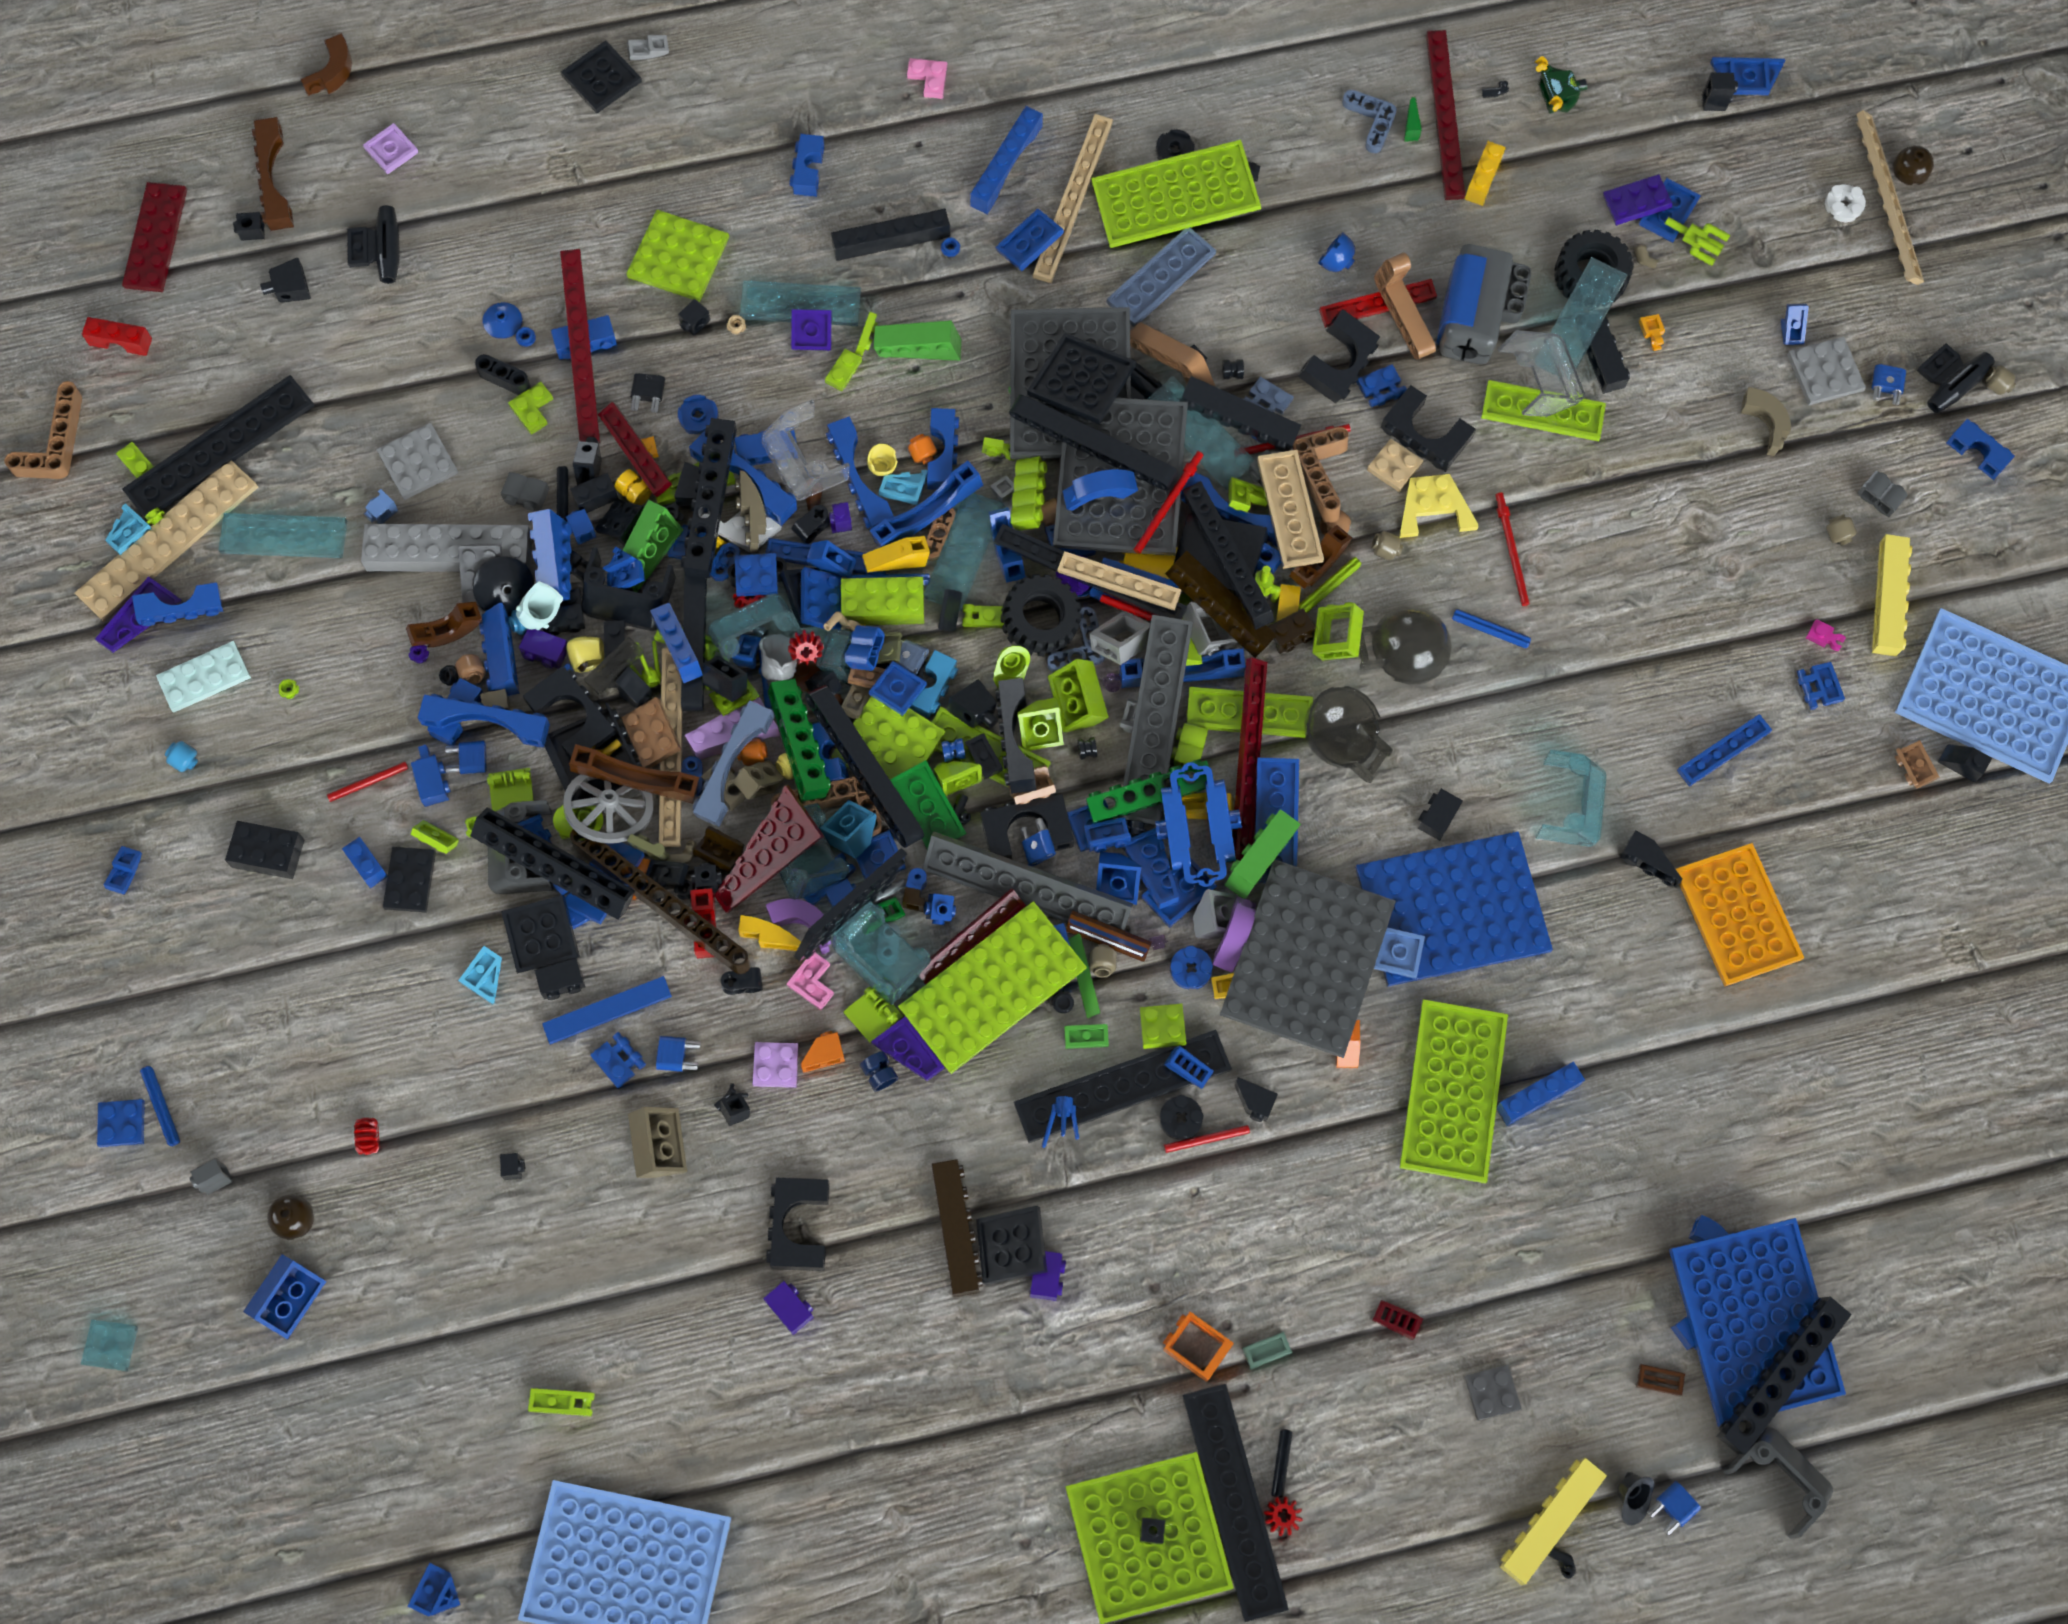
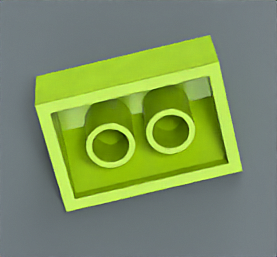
M1075 659L1048 676L1053 698H1056L1059 706L1061 726L1064 733L1092 727L1109 718L1093 661Z

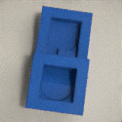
M121 846L112 861L113 869L103 884L105 889L123 895L126 894L142 856L140 851Z

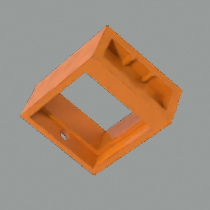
M1189 1312L1187 1316L1182 1314L1175 1324L1179 1328L1174 1334L1170 1332L1163 1341V1344L1166 1345L1163 1351L1205 1382H1208L1234 1343L1192 1312ZM1189 1323H1192L1221 1344V1347L1204 1371L1172 1348Z

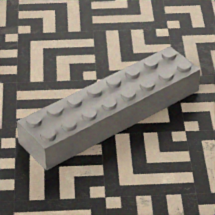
M364 524L361 562L366 571L460 572L458 549L460 544H501L502 556L514 557L522 561L530 570L532 539L528 525Z

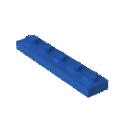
M1759 714L1679 767L1677 772L1690 787L1771 733L1772 729Z

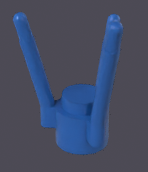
M1067 1096L1056 1097V1103L1052 1104L1042 1148L1046 1147L1056 1113L1057 1116L1061 1117V1136H1065L1066 1117H1070L1071 1114L1075 1139H1079L1076 1106L1073 1105V1098Z

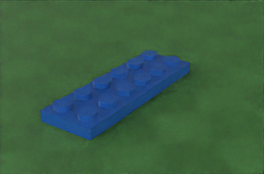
M1257 757L1255 835L1260 828L1265 830L1268 826L1265 822L1272 813L1276 815L1280 809L1298 821L1299 759ZM1298 830L1275 860L1297 867ZM1272 865L1266 870L1258 883H1266Z

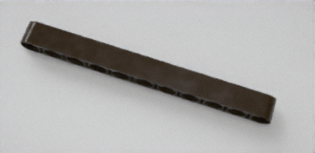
M574 829L571 831L570 840L574 849L608 876L635 890V897L737 974H744L749 971L751 963L748 953L744 948L607 844L595 842L587 838L582 842H577L580 838L585 837L578 834ZM595 850H601L597 854H592ZM616 862V864L608 866L609 863ZM626 874H632L630 877L624 878ZM648 886L646 889L640 890V887ZM660 897H661V898H664V899H663L662 901H660V902H655V900L658 899V898H660ZM674 910H680L677 914H671ZM690 922H696L693 926H687ZM706 934H712L708 939L703 938ZM723 946L728 947L725 951H719ZM737 959H745L742 963H735Z

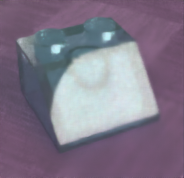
M831 629L824 638V649L822 650V656L817 658L816 666L821 671H834L839 681L852 686V684L848 683L851 668L846 664L844 658L845 652L851 644L850 637L852 632Z

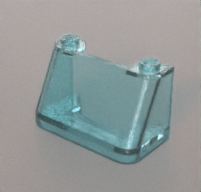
M818 803L805 805L804 808L821 831L820 827L826 822L824 811H821ZM824 836L780 871L779 874L790 898L796 900L845 879L849 873V865L843 858L835 859Z
M869 901L833 934V948L872 988L876 989L877 993L885 1001L892 1005L930 964V954L924 948L919 949L916 947L913 949L885 922V911L878 904L874 905Z

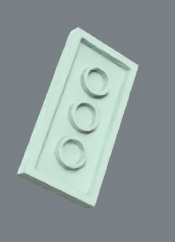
M234 641L156 675L173 713L251 678Z

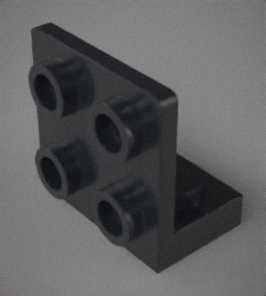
M616 499L604 517L599 521L595 531L617 538L625 546L644 507Z

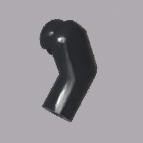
M1554 1546L1548 1556L1559 1561L1562 1575L1565 1578H1573L1576 1573L1573 1557Z

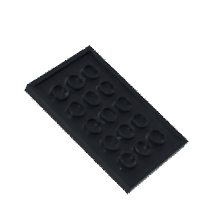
M902 848L899 849L814 923L806 932L794 957L799 962L804 958L807 960L817 952L816 949L820 944L822 946L827 944L836 931L839 933L846 927L847 922L851 918L854 920L862 912L865 905L870 906L877 899L876 896L880 892L885 893L892 886L891 883L897 878L896 875L905 864L903 860L907 853Z

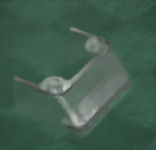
M1516 330L1498 348L1499 352L1514 353L1519 365L1531 367L1541 393L1522 411L1523 415L1548 417L1580 403L1585 398V392L1565 341L1558 334Z
M813 399L784 411L762 434L763 447L787 491L793 494L796 500L806 499L849 480V463H845L832 470H829L826 463L821 460L807 463L790 432L796 429L801 422L814 417L815 402Z

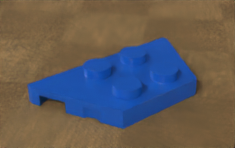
M1712 57L1710 63L1716 73H1734L1735 81L1738 82V89L1733 95H1769L1785 63V59Z

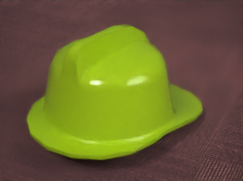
M1011 644V646L1005 647L1000 651L993 676L994 683L998 688V681L1023 678L1024 681L1030 664V654L1026 648Z
M562 805L553 815V824L560 834L570 837L573 828L565 818ZM597 806L573 808L572 810L576 818L582 822ZM602 812L588 828L598 832L601 830L604 820Z

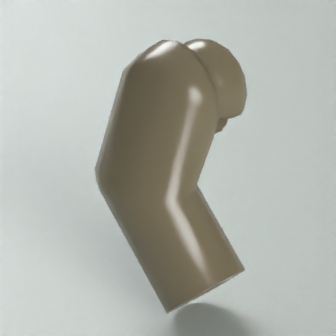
M1642 243L1638 244L1634 249L1637 262L1655 269L1658 259L1649 257L1646 246Z
M688 841L682 853L670 854V861L690 863L695 857L693 851L697 846L696 842Z

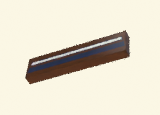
M1072 911L1066 926V932L1074 935L1080 934L1082 938L1099 945L1106 944L1115 951L1142 962L1145 961L1152 943L1149 940Z

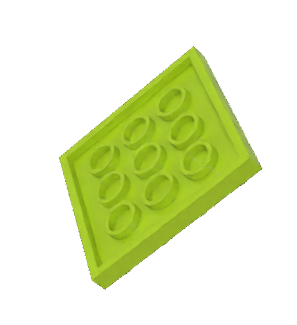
M656 210L626 273L627 278L692 300L696 299L700 302L729 240V233Z
M872 696L864 706L859 719L856 718L853 723L889 779L925 760L928 761L946 735V731L910 708L902 716ZM836 748L831 757L833 759L839 757L845 761Z

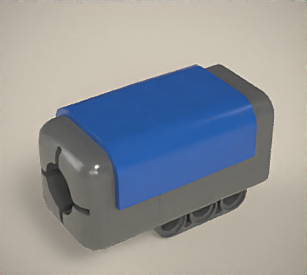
M1474 244L1462 246L1450 273L1436 340L1442 356L1478 365H1484L1491 359L1498 341L1501 321L1511 324L1517 323L1525 309L1531 279V269L1527 265L1513 262V255L1509 252Z

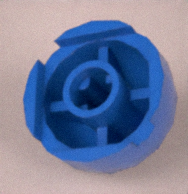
M1342 232L1327 248L1326 255L1324 256L1323 254L1318 264L1330 272H1339L1344 268L1349 269L1355 261L1353 259L1355 254L1353 241Z

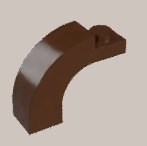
M342 33L324 40L330 54L329 62L325 68L301 79L308 96L319 93L323 89H326L328 94H331L339 89L348 79L352 68V58Z
M1336 525L1326 533L1320 543L1324 557L1323 562L1298 566L1292 570L1289 577L1304 589L1309 585L1312 587L1333 566L1353 537Z
M476 602L457 603L447 616L432 622L408 624L406 631L411 646L428 645V648H434L454 642L468 635L479 625L482 617Z

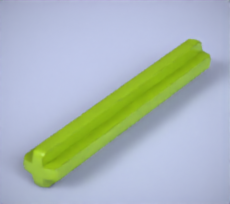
M1353 557L1303 600L1299 604V610L1304 609L1308 613L1360 568V560Z

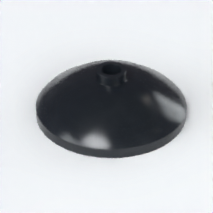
M498 556L480 566L474 576L472 589L477 604L485 612L498 603H503L510 617L512 611L520 605L523 597L535 584L531 571L522 561L510 556ZM505 587H510L508 593H504Z

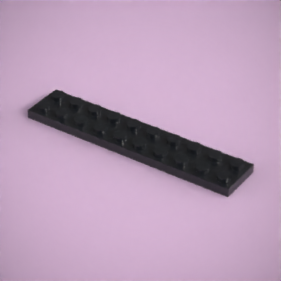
M289 375L126 485L122 490L144 518L157 507L162 511L196 488L212 473L230 461L234 462L315 405L293 377Z
M1217 1030L1186 1040V1045L1181 1046L1214 1071L1210 1078L1232 1070ZM1177 1046L1162 1048L1014 1101V1106L1028 1144L1044 1138L1051 1115L1052 1104L1056 1103V1097L1067 1096L1073 1098V1105L1076 1106L1077 1125L1079 1126L1193 1085V1083L1164 1065L1173 1049ZM1178 1056L1175 1063L1178 1064L1182 1057ZM1185 1061V1063L1182 1066L1183 1069L1186 1068L1189 1061ZM1195 1065L1192 1067V1069H1191L1190 1072H1189L1191 1075L1193 1074L1194 1070L1196 1069V1066H1195ZM1201 1070L1199 1072V1074L1196 1077L1198 1080L1201 1078L1204 1071ZM1057 1113L1049 1136L1061 1132V1117L1057 1116ZM1071 1114L1070 1117H1066L1065 1130L1073 1128Z
M1222 1384L1182 1395L1244 1623L1288 1611L1287 1600L1227 1385Z

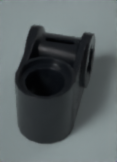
M822 505L814 506L793 524L792 531L805 544L811 543L829 526L828 510Z
M750 967L749 971L744 974H737L734 971L725 972L721 977L722 990L728 995L762 991L761 969ZM728 980H733V986L729 987Z

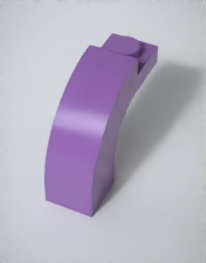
M1236 897L1228 926L1215 952L1212 965L1231 973L1233 972L1255 920L1256 903L1248 899Z
M781 899L766 904L772 923L779 927L798 923L810 928L824 916L814 905L799 899ZM831 940L824 946L820 944L819 949L822 955L830 952L828 945L832 944Z

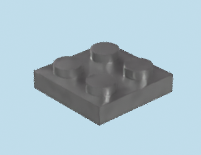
M1509 1365L1464 1376L1477 1421L1522 1409Z

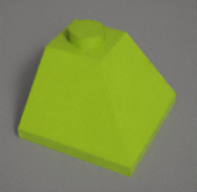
M1056 698L1034 701L1018 712L1022 748L1031 751L1064 745L1060 710Z
M951 761L949 763L942 762L933 769L934 775L946 796L982 782V767L980 764Z

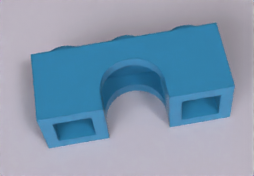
M934 650L925 667V674L932 677L936 683L930 688L923 689L910 706L911 710L930 719L932 713H937L940 707L938 702L941 696H946L949 690L948 683L950 679L954 680L958 673L957 660Z

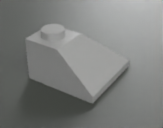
M1209 889L1205 891L1193 915L1194 931L1197 938L1209 940L1223 938L1230 920L1236 894Z

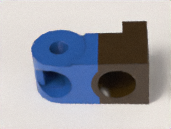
M921 868L912 869L908 875L902 901L904 909L924 912L925 898H921V894L927 885V874Z

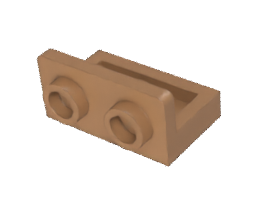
M1920 740L1905 748L1896 749L1898 755L1894 757L1899 766H1904L1908 773L1904 774L1909 785L1914 784L1916 789L1940 778Z
M1046 765L1034 768L1037 791L1011 794L1015 804H1027L1033 799L1046 798L1056 792Z

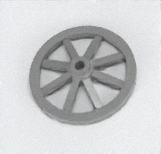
M582 774L577 776L567 787L563 801L565 818L578 834L589 840L600 843L627 841L630 834L637 836L645 830L652 818L653 798L649 792L638 790L644 801L623 798L620 796L634 788L622 786L614 791L611 789V782L604 781L605 790L601 791L586 783L597 778ZM579 787L596 796L595 798L571 801ZM598 805L582 822L576 818L572 810L573 808ZM621 805L644 808V815L637 822ZM601 812L606 813V833L588 828ZM617 812L631 828L613 833V813Z

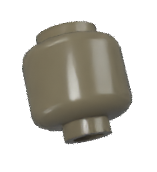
M2002 365L1991 367L1984 376L1985 386L1998 395L2006 392L2010 393L2016 385L2014 382L2015 374Z
M1845 515L1829 520V524L1826 526L1831 542H1840L1841 546L1852 542V537L1857 534L1852 518L1845 517Z
M1382 531L1374 536L1371 548L1376 556L1390 561L1395 556L1398 557L1401 554L1403 545H1401L1399 536Z
M1100 944L1093 948L1089 953L1090 971L1097 977L1102 978L1114 973L1117 968L1116 951L1106 944Z

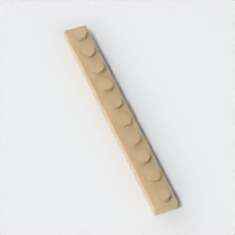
M1862 110L1857 113V126L1863 134L1862 142L1869 153L1867 158L1874 169L1872 174L1879 185L1877 190L1883 198V209L1889 217L1888 225L1895 236L1893 241L1900 252L1898 257L1905 268L1904 276L1908 282L1919 285L1924 282L1875 123L1872 115Z
M1097 114L1093 117L1054 218V222L1062 227L1064 233L1040 255L1033 273V278L1048 283L1053 281L1112 127L1113 119Z
M662 648L661 704L682 749V679L668 648ZM682 750L660 763V771L681 772ZM660 795L659 843L664 847H681L682 801Z

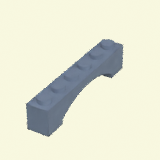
M750 700L747 705L743 706L738 724H734L732 727V736L729 742H726L722 747L720 760L716 761L712 767L713 774L710 779L705 781L702 788L703 793L700 798L696 799L693 805V813L697 818L717 827H720L729 809L724 803V792L727 777L735 759L752 739L761 733H767L775 717L772 710Z

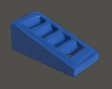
M1180 1045L1173 1049L1164 1063L1170 1070L1200 1089H1203L1214 1072ZM1178 1056H1181L1182 1058L1179 1060L1178 1064H1176L1175 1060ZM1185 1061H1189L1186 1068L1183 1069L1182 1066L1185 1063ZM1195 1065V1066H1196V1069L1194 1070L1193 1074L1191 1075L1189 1072H1190V1070L1192 1069V1067ZM1203 1070L1204 1073L1198 1080L1196 1077L1199 1074V1072Z

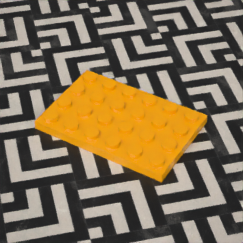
M1753 843L1676 868L1682 877V881L1679 884L1724 987L1804 959Z

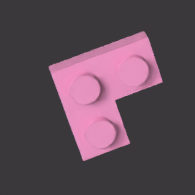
M909 58L907 79L925 80L924 97L943 99L947 62Z
M815 953L811 958L803 962L788 981L787 986L816 1008L822 1010L834 995L832 990L818 981L829 968L830 963Z

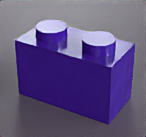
M527 629L519 645V650L522 657L528 661L533 662L536 660L547 668L552 669L555 667L559 669L567 655L566 645L568 642L565 639L541 630Z
M1045 1251L1047 1272L1033 1275L1030 1298L1056 1301L1057 1295L1062 1296L1063 1282H1059L1060 1273H1065L1066 1260H1062L1063 1253Z
M783 1281L763 1299L791 1334L794 1335L814 1318L811 1314L813 1308L806 1300L800 1301L797 1297L799 1292L792 1283L787 1285Z

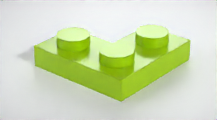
M539 382L509 401L508 405L532 435L548 425L547 420L538 409L553 400V396L544 384Z
M1231 477L1228 482L1230 507L1248 512L1251 503L1266 507L1267 500L1263 487Z

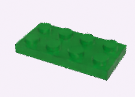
M926 760L890 779L924 832V838L921 840L927 850L933 832L956 840L967 834Z

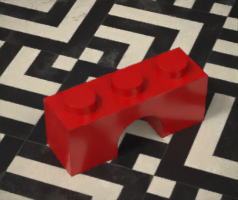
M87 317L82 331V336L89 346L108 349L110 343L122 346L127 353L147 356L152 341L145 327Z
M712 888L691 890L692 910L717 928L715 896ZM706 934L703 938L708 939L712 934ZM694 942V952L697 959L714 957Z

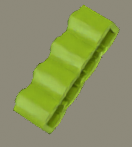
M1040 456L1016 461L1011 524L1018 531L1039 528L1043 520L1042 505L1045 503L1043 491L1046 488L1044 477L1045 473H1047V465Z

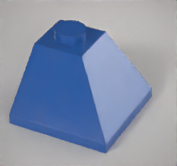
M1100 852L1096 890L1137 905L1141 865L1120 853Z

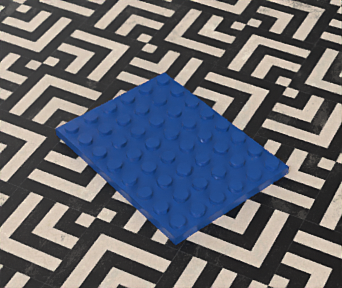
M1519 831L1363 863L1355 867L1361 889L1396 901L1387 928L1425 936L1416 979L1383 971L1387 987L1553 951Z
M1796 1218L1669 1249L1718 1427L1725 1420L1731 1418L1734 1414L1732 1412L1733 1408L1739 1402L1744 1401L1747 1397V1390L1753 1384H1757L1762 1370L1770 1367L1774 1361L1772 1358L1775 1353L1780 1349L1783 1350L1787 1344L1786 1339L1793 1332L1796 1333L1800 1327L1799 1322L1804 1316L1812 1312V1305L1819 1298ZM1821 1316L1819 1319V1323L1822 1327H1824L1825 1325V1319L1823 1316ZM1808 1333L1806 1341L1810 1345L1812 1336ZM1832 1342L1778 1412L1846 1395ZM1796 1350L1793 1352L1795 1362L1799 1359V1354ZM1783 1368L1779 1372L1781 1379H1784L1786 1376ZM1769 1385L1766 1388V1394L1770 1397L1773 1391ZM1755 1403L1752 1408L1754 1414H1757L1759 1412V1406L1757 1403Z

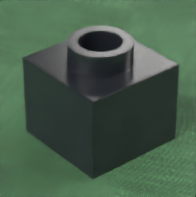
M741 1092L721 1100L720 1111L729 1126L749 1119L750 1108Z
M518 1153L500 1154L501 1177L504 1180L522 1179V1172H525V1160L521 1159Z
M1142 1518L1140 1542L1163 1545L1165 1520ZM1151 1526L1157 1528L1156 1535H1151L1149 1533V1528Z

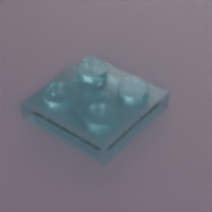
M92 1319L81 1365L127 1372L138 1327Z

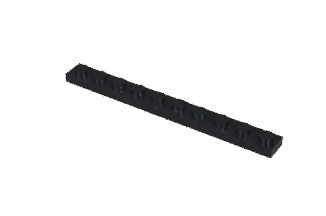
M1002 524L994 540V544L1058 572V567L1064 554L1063 550ZM1065 575L1152 615L1182 620L1187 610V606L1179 602L1174 611Z

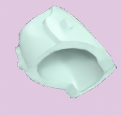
M538 581L526 593L520 605L516 607V616L525 628L536 629L537 631L542 628L547 629L549 627L548 623L556 616L563 597L551 586Z

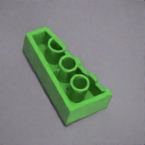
M952 321L875 326L874 349L879 357L960 361L962 339Z
M650 500L647 501L623 548V551L642 562L645 581L684 530L665 507ZM645 581L628 588V590L638 592Z
M1281 809L1276 815L1272 813L1265 822L1268 826L1265 830L1260 828L1253 838L1256 840L1253 845L1248 844L1241 853L1244 855L1242 860L1239 861L1237 859L1230 868L1233 872L1224 886L1243 899L1248 897L1253 887L1257 885L1266 870L1269 869L1278 854L1281 853L1301 825Z

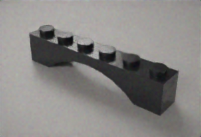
M1023 678L998 681L999 689L995 690L996 700L1001 702V706H997L998 718L1003 720V722L999 723L1000 735H1004L1005 738L1001 739L1002 752H1006V756L1002 757L1004 769L1008 768V773H1004L1005 784L1010 786L1011 794L1037 791L1033 761L1024 755L1014 739L1018 712L1027 707Z

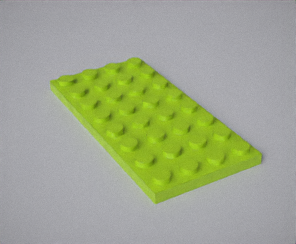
M1241 139L1091 178L1110 248L1261 209L1260 200Z
M1033 901L898 1007L949 1073L952 1074L1087 969V967Z
M1422 1000L1399 1168L1487 1183L1508 1014Z

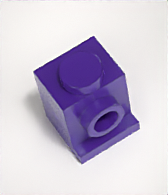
M848 502L832 504L833 512H829L832 534L852 531Z

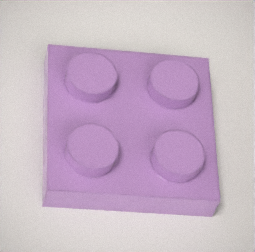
M394 123L363 144L367 153L387 175L419 153L417 148Z
M755 1042L753 1086L797 1088L799 1044Z

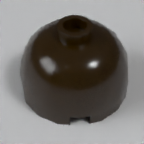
M1917 145L1904 148L1893 162L1894 175L1900 182L1906 185H1912L1913 183L1923 184L1928 180L1934 168V160L1931 153L1926 148Z
M285 1195L273 1202L269 1208L267 1219L272 1232L278 1237L294 1240L298 1237H303L312 1228L314 1214L310 1203L302 1197Z

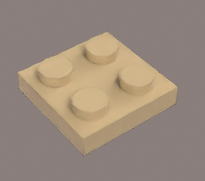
M1390 439L1368 466L1367 471L1400 493L1424 460L1393 439Z

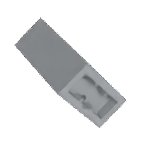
M1190 602L1187 605L1183 620L1193 621L1191 639L1199 655L1208 654L1210 656L1222 650L1235 649L1238 642L1215 620H1213V623L1221 640L1211 642L1200 619L1210 616L1195 602Z
M1122 611L1090 633L1091 650L1122 665L1147 648L1151 624L1135 615ZM1124 630L1133 633L1132 636L1123 642L1113 639Z

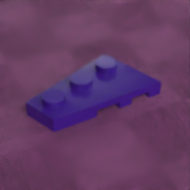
M906 1016L871 1041L872 1045L884 1051L891 1058L925 1081L930 1080L944 1069L942 1063Z

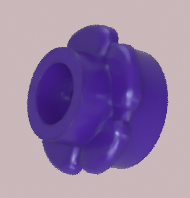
M425 645L412 646L408 655L410 660L416 663H424L428 659L429 651Z

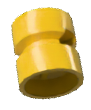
M631 469L623 472L614 485L618 493L626 497L629 502L643 505L652 494L644 480H641L640 476Z

